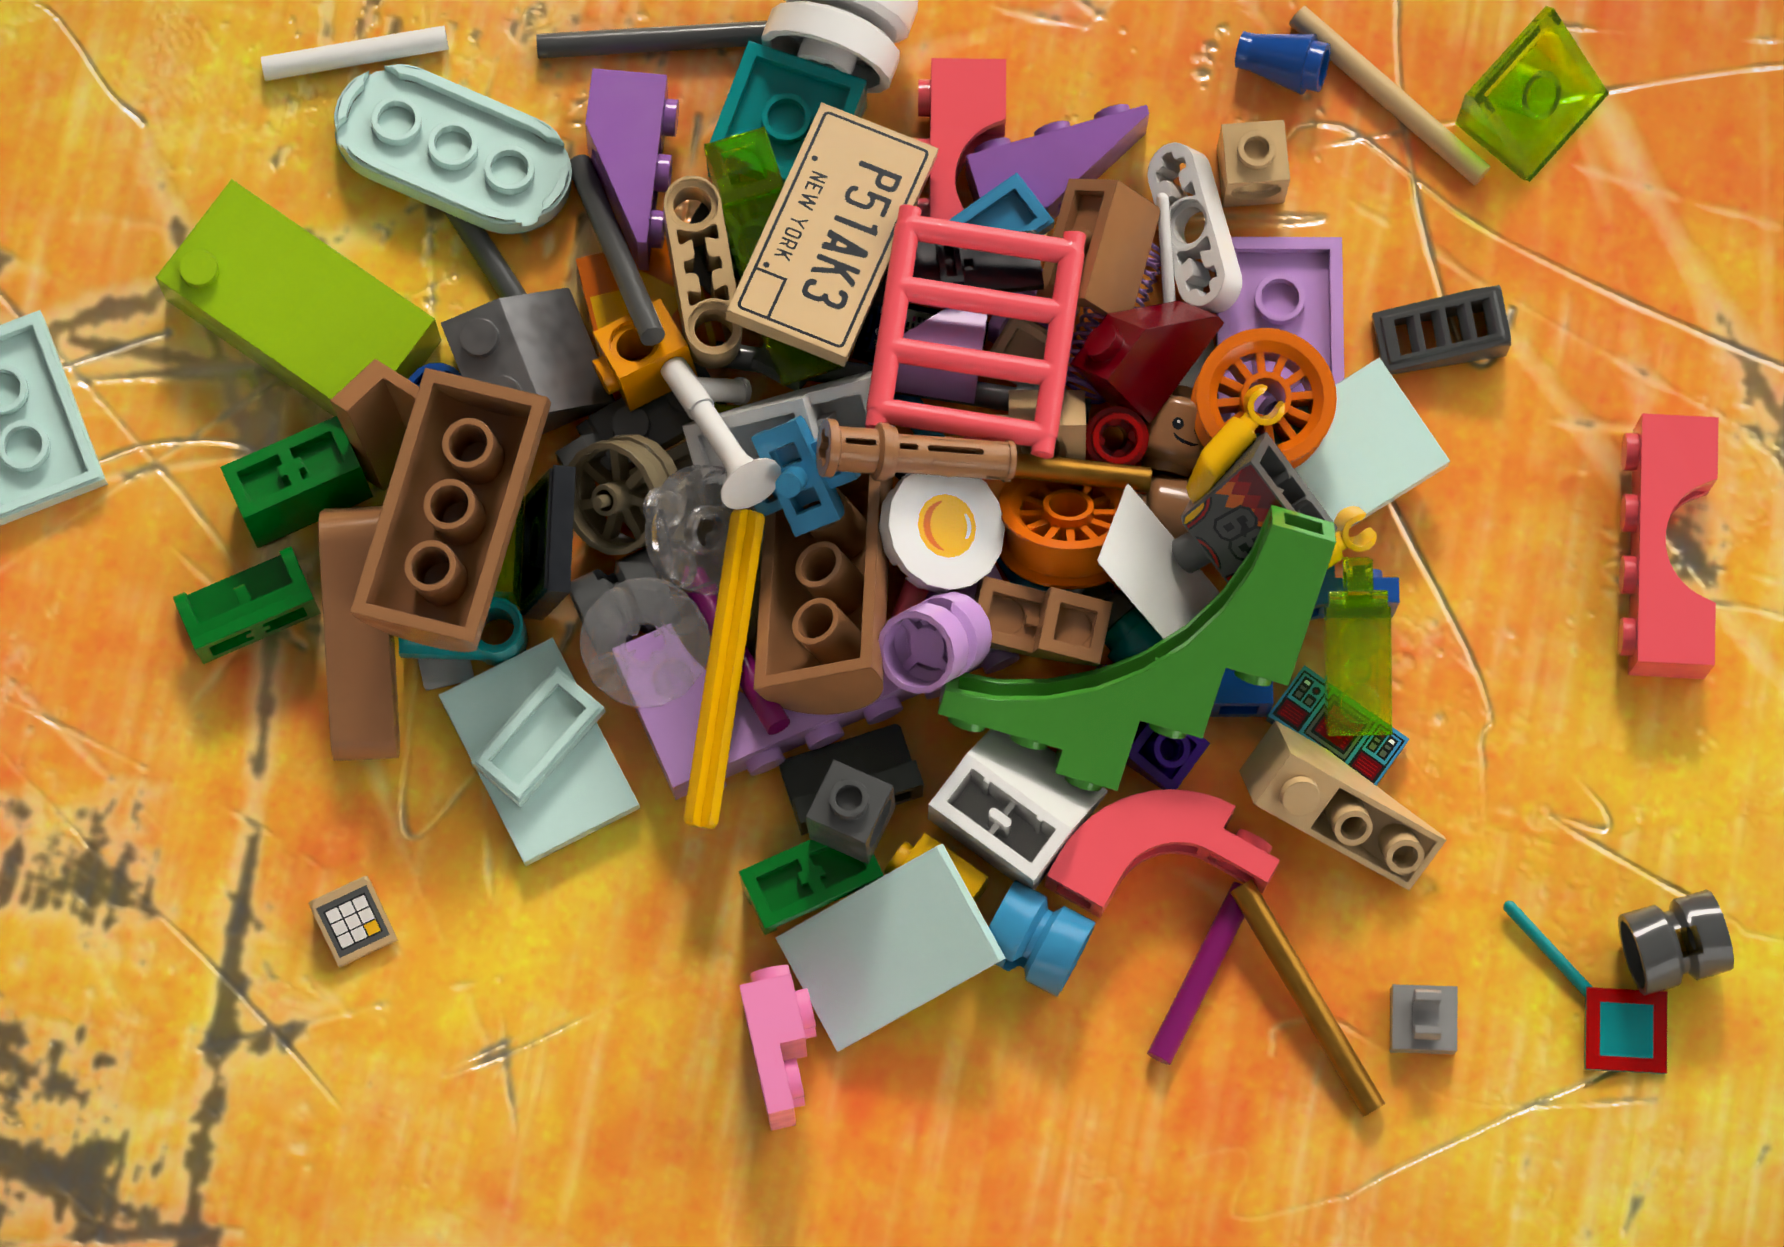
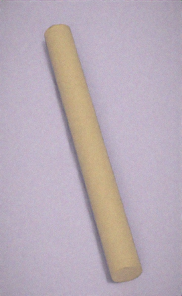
M1303 6L1294 15L1289 23L1292 28L1299 34H1316L1318 41L1330 43L1331 62L1474 186L1482 180L1491 166L1309 8Z

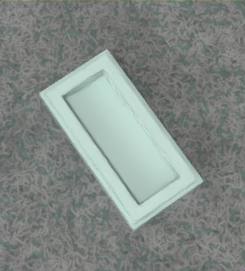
M555 667L475 756L471 764L478 772L521 807L606 712L605 707L558 667Z

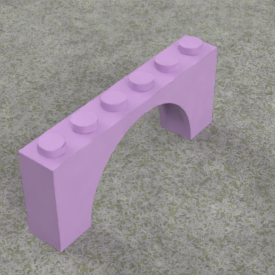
M994 565L991 572L986 576L1002 580L996 565ZM978 582L972 586L954 591L968 595L974 600ZM929 591L926 599L937 594V592ZM668 624L613 648L612 653L615 665L673 796L677 800L686 796L688 791L706 670L688 653L677 637L672 625ZM990 648L983 662L966 673L981 667L985 674L994 673L1012 665L1020 659V656L1016 653ZM884 672L883 691L880 697L872 704L859 710L830 715L806 714L784 709L790 719V724L783 731L769 735L745 694L739 691L725 778L748 769L751 776L767 772L786 760L783 753L806 743L809 750L827 746L844 736L843 727L866 718L869 725L887 720L903 710L901 702L919 694L900 689L888 679ZM942 686L930 693H924L926 698L933 699L939 697Z

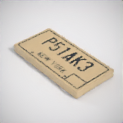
M821 102L728 306L725 320L845 367L888 270L899 206L903 204L916 206L937 159L939 148Z

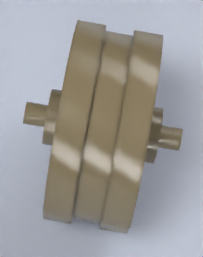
M639 434L618 435L608 440L593 443L578 451L568 466L576 467L573 529L589 547L606 555H625L640 548L654 545L667 538L680 521L684 502L682 480L673 459L657 442ZM608 449H610L612 473L600 463ZM628 458L638 468L632 475L629 474ZM639 507L651 510L648 525ZM624 517L635 539L620 532Z

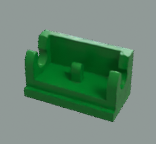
M337 416L220 467L257 548L318 522L319 514L325 508L352 507L373 497L359 461Z
M291 546L279 551L281 555L191 594L187 595L183 592L173 597L192 645L203 664L321 614Z
M812 839L739 871L743 891L749 904L753 906L764 935L776 931V927L850 895L884 876L874 854L869 864H866Z

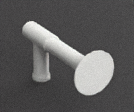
M683 357L669 359L661 368L662 377L688 416L696 422L727 472V479L724 481L720 491L721 501L728 508L736 510L750 508L761 503L776 489V480L782 474L781 467L775 460L768 458L753 459L748 456L714 407V402L733 403L739 406L746 405L752 393L749 380L744 377L734 379L697 377Z

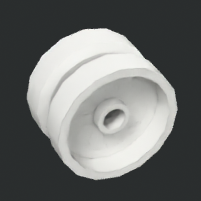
M785 0L786 2L772 8L761 36L762 45L867 80V93H880L890 87L900 60V50L894 43H899L908 38L918 11V0Z

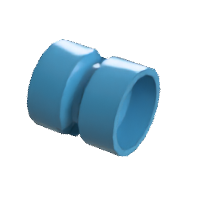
M1015 880L989 925V929L1006 958L995 965L1006 971H1010L1017 966L1023 967L1027 982L1058 997L1075 968L1094 930L1096 922L1066 906L1056 911L1048 909L1047 896Z

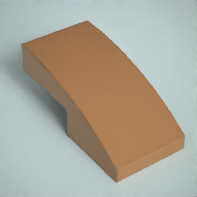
M987 576L978 581L974 601L981 605L990 621L992 631L990 648L1053 661L1089 666L1100 665L1113 602L1055 587H1050L1047 591H1041Z

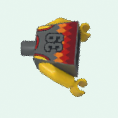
M1264 384L1255 385L1247 391L1243 400L1245 413L1240 419L1233 416L1202 449L1188 480L1186 489L1190 500L1181 515L1182 523L1188 532L1175 538L1171 545L1177 563L1188 573H1193L1212 562L1228 583L1251 551L1271 505L1333 522L1269 434L1265 432L1258 437L1256 436L1254 431L1259 425L1269 426L1281 420L1285 411L1284 402L1279 401L1268 415L1259 416L1255 413L1254 403L1256 399L1268 388ZM1349 506L1337 514L1333 522L1336 544L1328 569L1342 560V551L1349 548L1356 552H1363L1369 550L1375 544L1377 534L1371 527L1366 528L1357 536L1349 537L1348 535L1351 526L1366 516V513L1360 507Z

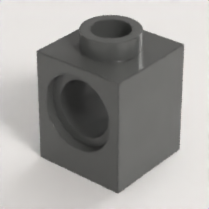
M833 760L806 815L809 838L869 864L896 808L893 785Z

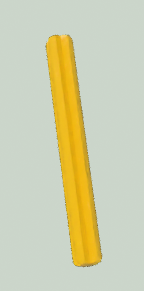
M734 509L729 520L683 817L685 824L693 827L712 829L719 822L765 524L764 514L753 510Z

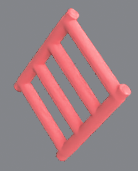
M908 204L900 205L894 228L866 406L865 428H875L877 423L882 422L894 426L1004 442L1012 440L1016 445L1031 447V454L1043 459L1053 458L1059 432L1084 263L1086 234L1080 231L1063 232V238L924 217L921 216L922 210L919 207ZM918 242L1057 263L1053 297L1051 299L913 277ZM909 302L1048 324L1043 360L903 338ZM899 363L1039 385L1034 421L895 400L894 394Z

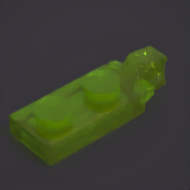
M1343 557V591H1328V606H1324L1325 731L1327 736L1392 735L1391 606L1388 605L1387 590H1374L1373 559H1369V557Z

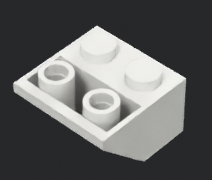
M990 729L965 755L931 800L928 806V820L1012 881L1017 880L1035 890L1049 872L1068 839L1087 821L1108 790L1102 787L1099 791H1088L1071 785L1065 780V776L1055 773L1056 753L1048 747L1044 750L1029 749L1012 741L1009 734Z

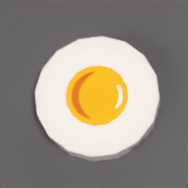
M907 473L898 481L895 488L888 492L882 503L879 531L884 553L893 566L898 565L900 570L908 576L905 579L917 588L940 593L972 586L991 572L1002 552L1005 525L1001 518L1000 503L984 480Z

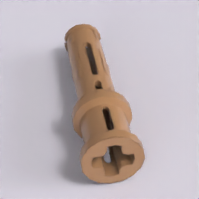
M825 418L820 425L817 437L816 463L819 475L829 478L833 477L837 471L871 474L872 479L875 481H886L893 478L895 473H909L1011 482L1016 472L1017 448L1012 440L1004 442L899 434L897 428L892 427L889 423L879 422L875 428L839 426L836 419Z

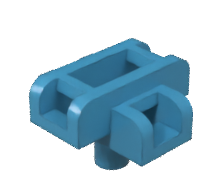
M801 415L774 428L756 433L751 437L759 458L775 460L780 465L782 473L776 480V489L772 493L774 497L770 499L767 497L761 503L754 505L757 512L767 516L783 509L795 537L840 520L844 516V506L836 487L856 480L861 473L836 471L831 478L821 477L816 463L817 438H813L807 422ZM817 500H820L821 502L807 509L803 508V506L808 505Z

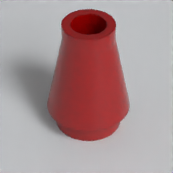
M1113 406L1101 410L1090 420L1086 429V448L1094 461L1135 465L1144 456L1148 447L1149 434L1145 422L1136 412L1126 407ZM1110 426L1118 427L1123 434V442L1115 450H1109L1104 445L1105 438L1103 433Z

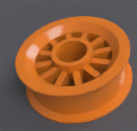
M1255 328L1234 334L1221 342L1210 353L1195 380L1191 401L1197 407L1195 432L1198 440L1205 447L1230 420L1228 419L1224 422L1221 414L1235 413L1234 417L1240 419L1245 413L1243 400L1247 391L1255 385L1264 384L1268 386L1266 391L1275 397L1277 403L1279 401L1284 402L1285 411L1280 421L1269 426L1259 425L1254 432L1260 433V435L1267 432L1274 441V430L1283 442L1277 444V447L1295 469L1309 459L1316 451L1333 422L1337 394L1332 372L1322 355L1310 343L1293 333L1274 328ZM1265 360L1276 362L1272 372L1266 371ZM1244 362H1252L1253 375L1245 366ZM1284 367L1294 373L1287 379L1280 376ZM1228 371H1230L1237 381L1225 377L1224 375ZM1300 383H1302L1305 391L1291 392ZM1220 392L1232 398L1217 399V394ZM1308 406V413L1295 407ZM1255 411V413H1256L1257 415H1259V416H1265V415L1259 414V413H1257V412ZM1290 424L1297 426L1302 430L1298 434H1296V432L1293 430Z
M1020 478L1011 479V482H1006L1002 487L998 498L1002 512L1001 518L1005 525L1003 547L1000 554L1001 560L1018 576L1046 587L1082 589L1111 581L1112 579L1099 565L1097 559L1124 490Z

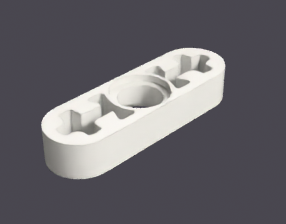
M1168 143L1158 149L1153 155L1148 166L1147 177L1156 206V198L1159 193H1166L1169 197L1174 277L1178 291L1186 303L1210 313H1221L1229 309L1238 299L1242 288V274L1208 158L1203 153L1181 143ZM1181 163L1186 164V167L1180 171L1179 165ZM1178 176L1181 186L1173 183V180ZM1202 212L1205 218L1204 230L1196 241L1187 243L1184 236L1185 226L1194 214ZM1209 270L1216 272L1217 276L1211 279ZM1209 285L1210 292H1203V288Z

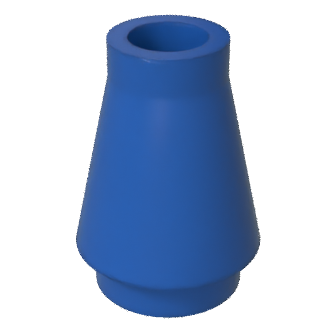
M1243 31L1236 50L1235 67L1251 71L1301 95L1306 90L1320 92L1328 71L1331 45L1330 43L1318 41L1316 34H1255Z

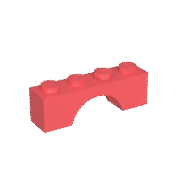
M931 58V79H918V117H930V139L918 138V140L939 148L937 159L929 175V198H919L917 202V207L922 210L921 216L950 220L963 211L964 208L956 190V182L962 168L966 164V155L975 153L974 149L983 142L1005 137L1006 59ZM928 305V308L942 311L946 309Z
M1642 413L1633 429V433H1624L1621 464L1623 471H1632L1631 494H1623L1620 528L1621 532H1631L1630 556L1623 555L1621 558L1619 591L1621 594L1630 595L1629 618L1621 617L1619 622L1618 654L1619 656H1628V675L1705 679L1715 666L1716 603L1695 593L1678 577L1667 554L1666 529L1669 518L1674 511L1687 502L1707 495L1718 479L1719 417Z

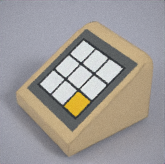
M368 876L354 880L308 903L339 968L398 941Z

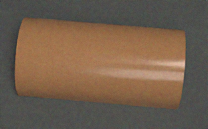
M425 368L350 613L355 618L380 631L422 645L456 652H474L477 650L551 407V401L548 397Z
M861 473L856 480L836 487L844 506V516L840 520L797 537L794 536L783 509L764 516L754 690L765 700L776 702L784 709L795 712L830 715L859 710L872 704L880 697L883 691L884 670L878 640L879 634L886 624L889 559L884 553L879 522L882 503L888 492L893 488V478L886 481H875L872 479L871 474ZM817 500L815 502L803 506V508L807 509L821 502L820 500Z

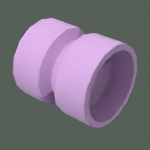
M955 591L937 593L887 621L879 634L878 640L883 670L888 679L902 690L915 694L930 693L980 665L990 651L992 631L990 621L983 608L971 597Z

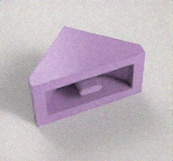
M946 308L905 332L903 338L983 350L988 315ZM899 363L895 392L974 404L978 376Z

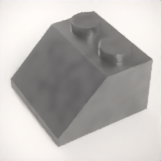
M569 288L498 298L441 322L462 377L549 398L551 407L542 434L590 415L615 402L613 394L608 395L593 368L591 361L598 357Z

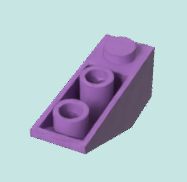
M592 68L585 122L588 154L639 270L649 271L651 248L662 249L664 243L663 211L656 210L658 192H666L671 185L672 155L663 154L665 136L676 137L679 99H668V81L665 74Z
M1117 104L1100 110L1094 115L1093 120L1072 126L1069 121H1056L1038 128L1034 132V136L1011 142L1009 138L1001 137L981 143L974 149L975 153L966 155L965 176L973 202L980 199L1015 173H1018L1054 220L1059 215L1069 178L1098 179L1146 134L1149 118L1147 105L1130 109L1128 104Z

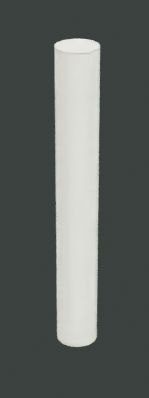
M445 25L262 56L261 65L265 81L445 51L449 50Z

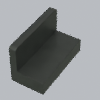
M898 724L889 725L786 758L779 765L801 835L808 834L806 815L833 760L893 785L896 805L923 797L924 783L916 760L912 761L902 729Z

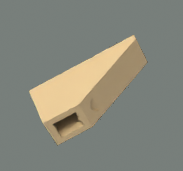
M1276 720L1239 770L1254 805L1409 891L1447 841L1441 833L1329 750Z

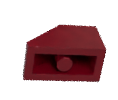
M1180 300L1109 313L1099 326L1088 335L1084 346L1070 365L1112 407L1121 406L1129 408L1136 412L1143 421L1151 423L1223 326L1224 322L1218 315Z

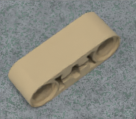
M685 176L674 181L665 193L663 224L683 337L688 344L692 360L696 364L704 368L717 369L730 364L738 355L741 347L743 327L725 320L728 306L736 291V283L719 192L709 180L703 177ZM697 200L702 202L710 213L703 221L691 224L680 220L674 210L683 201ZM704 245L706 268L712 272L711 298L701 301L699 277L696 273H693L694 247ZM717 321L729 329L731 337L726 343L714 347L703 344L697 338L695 332L703 323Z

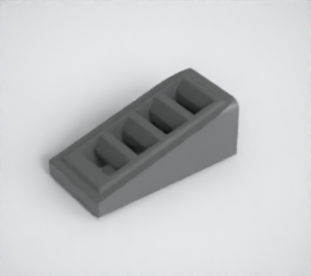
M1500 285L1472 289L1372 313L1371 316L1379 357L1391 375L1504 357L1511 346V334ZM1483 312L1488 335L1477 337L1473 313ZM1457 316L1462 338L1461 342L1452 343L1447 317ZM1422 321H1432L1437 347L1426 349L1421 325ZM1403 324L1407 325L1412 353L1405 355L1400 353L1395 326Z

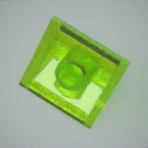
M1545 6L1465 94L1455 124L1521 179L1530 182L1609 95V92L1556 10Z

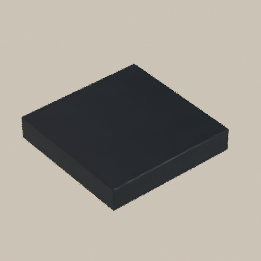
M553 465L524 497L519 612L523 619L544 620L570 593L576 467Z

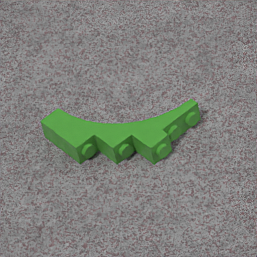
M1271 505L1251 551L1225 588L1190 622L1141 653L1100 669L1048 679H997L964 673L942 686L938 714L948 717V721L963 730L982 732L985 728L1009 734L1012 741L1029 749L1044 750L1047 746L1057 748L1055 773L1065 776L1064 778L1068 783L1088 791H1099L1102 787L1118 791L1139 722L1149 723V727L1154 732L1165 737L1184 739L1188 734L1203 739L1226 668L1234 670L1236 677L1253 685L1270 686L1273 681L1289 686L1336 544L1334 523Z

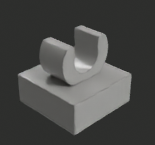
M1393 984L1390 988V1053L1455 1054L1457 1052L1458 986Z

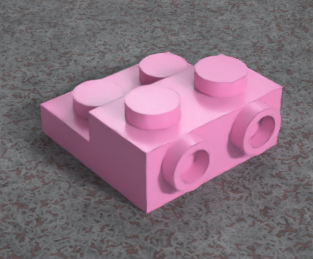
M788 965L771 966L754 971L750 974L752 982L739 985L771 1131L795 1126L794 1108L806 1106L797 1059L807 1057L806 1039L817 1037L808 989L795 991Z

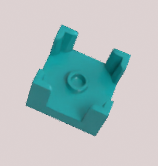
M748 41L706 151L708 177L729 184L739 181L738 172L784 186L821 102L862 118L867 106V80Z

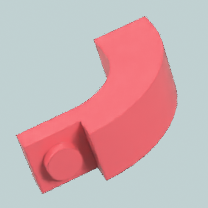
M1176 789L1153 790L1122 798L1104 807L1085 821L1068 839L1046 875L1044 887L1101 918L1125 876L1140 863L1156 856L1184 854L1199 858L1243 883L1252 879L1262 894L1275 873L1280 860L1270 855L1272 846L1259 836L1244 829H1239L1235 835L1225 829L1232 818L1235 805L1200 792Z

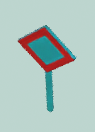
M1506 901L1503 905L1504 911L1585 997L1584 1070L1667 1074L1668 992L1659 991L1644 996L1639 990L1592 987L1513 901Z

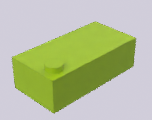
M232 179L155 277L168 302L334 417L337 415L330 400L374 359L409 380V377L424 365L442 341L435 318Z

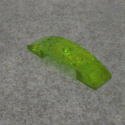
M765 126L704 144V152L712 184L717 188L721 198L726 232L741 278L784 186ZM761 334L782 386L843 368V366Z

